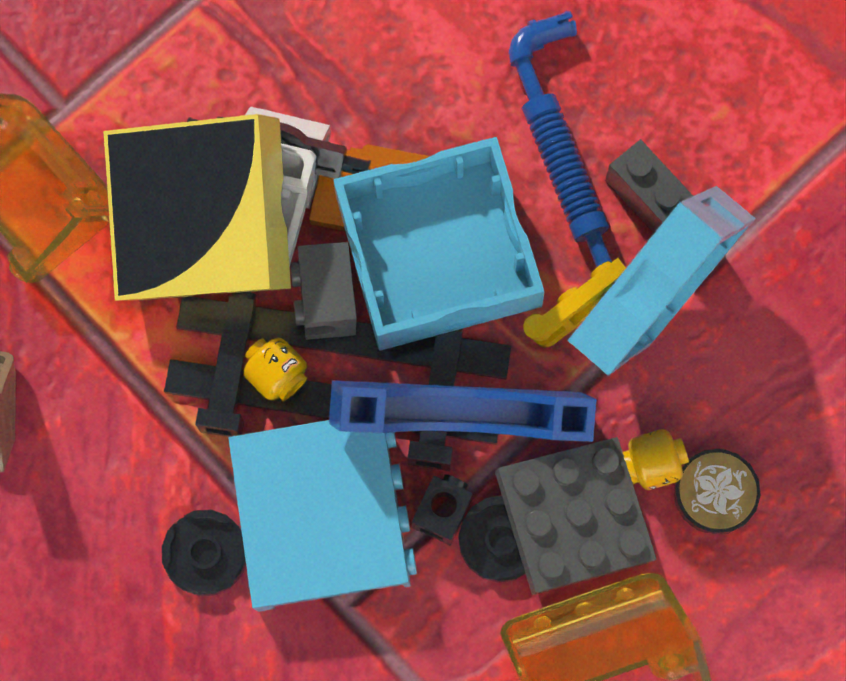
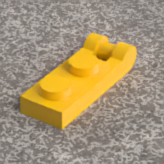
M619 258L615 259L612 263L608 261L599 265L591 273V279L579 288L574 287L564 292L558 298L557 305L544 315L532 314L528 316L523 324L525 334L544 348L557 343L585 320L626 269L625 265Z

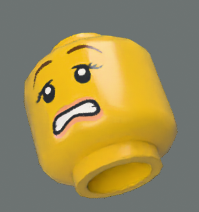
M262 338L254 343L245 354L249 361L244 368V376L268 400L280 398L282 401H286L307 380V377L304 375L307 367L306 361L282 338H275L269 342Z
M666 429L655 430L632 438L629 441V450L623 452L632 483H640L646 490L678 482L683 476L681 465L689 463L682 438L673 440L670 432Z

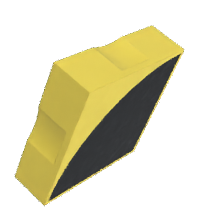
M253 114L104 131L115 301L291 289L287 227L281 205L284 178L280 118Z

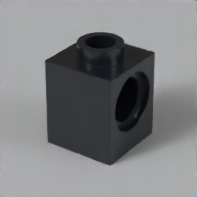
M445 474L443 479L433 475L412 520V528L451 546L472 501L473 493L466 490L468 484L451 475ZM448 497L454 501L456 511L449 517H439L431 508L433 502L437 498Z

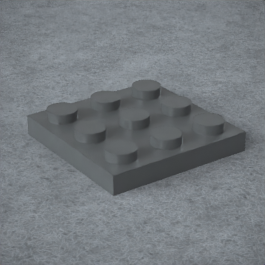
M618 437L500 467L495 471L532 595L657 560Z

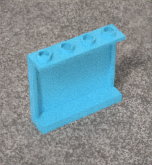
M329 420L228 437L251 602L254 610L260 612L275 609V606L399 585H404V587L411 586L409 575L417 574L413 548L405 550L403 538L404 532H410L407 507H398L396 490L404 489L400 464L392 465L389 448L397 447L395 432H340L329 424Z

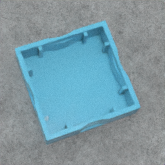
M497 137L443 150L417 162L390 164L333 179L336 199L379 351L542 307L545 291L528 236L516 215L513 188Z
M717 186L681 201L568 341L609 376L654 342L756 218Z

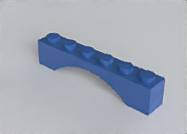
M332 380L329 424L340 432L461 431L506 434L549 440L593 442L597 399L581 392Z

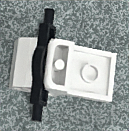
M250 106L245 115L261 114L280 118L284 178L281 205L287 227L290 267L306 208L311 209L319 175L336 179L340 178L343 172L356 174L367 171L371 168V160L346 156L347 147L329 143L331 137L330 125ZM189 117L187 122L199 120L192 119L191 117Z

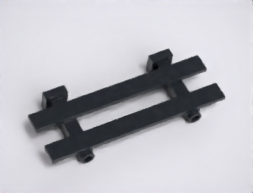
M231 293L228 302L188 296L182 297L176 327L181 330L222 336L216 366L170 359L164 393L210 400L208 409L198 408L195 422L196 427L201 433L232 437L242 435L244 428L241 414H236L238 405L329 419L332 384L306 380L304 385L286 401H282L280 398L276 400L264 398L244 376L247 359L245 354L248 351L250 340L258 341L263 338L266 342H269L275 338H282L291 347L431 368L428 385L454 386L457 372L506 380L512 346L462 338V328L379 351L372 324L356 322V335L306 340L304 325L296 326L295 312L257 307L255 304L257 295L255 293ZM410 431L420 433L419 442L410 441L407 457L408 465L450 471L453 447L445 446L446 437L497 445L498 434L461 431Z

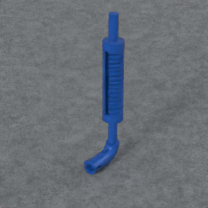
M565 11L562 14L536 21L533 19L528 21L527 26L521 28L511 40L508 53L510 64L512 67H516L529 99L522 106L523 114L527 124L530 125V131L533 132V138L536 139L535 143L539 146L538 151L544 160V166L547 167V173L550 174L549 178L553 181L552 186L556 188L555 193L558 195V201L561 202V208L564 209V215L567 216L566 220L570 223L569 228L573 238L577 243L587 242L595 265L598 267L608 261L612 263L602 238V234L607 232L609 225L604 213L600 211L601 205L597 204L598 198L594 197L595 191L591 190L593 187L592 183L588 182L590 178L586 176L587 171L583 169V162H580L581 156L577 154L578 149L574 147L576 144L571 140L573 137L572 134H569V127H566V120H563L564 115L559 113L561 107L557 97L553 93H543L530 61L533 58V52L544 49L545 44L577 35L575 20L569 22L573 15L570 11Z

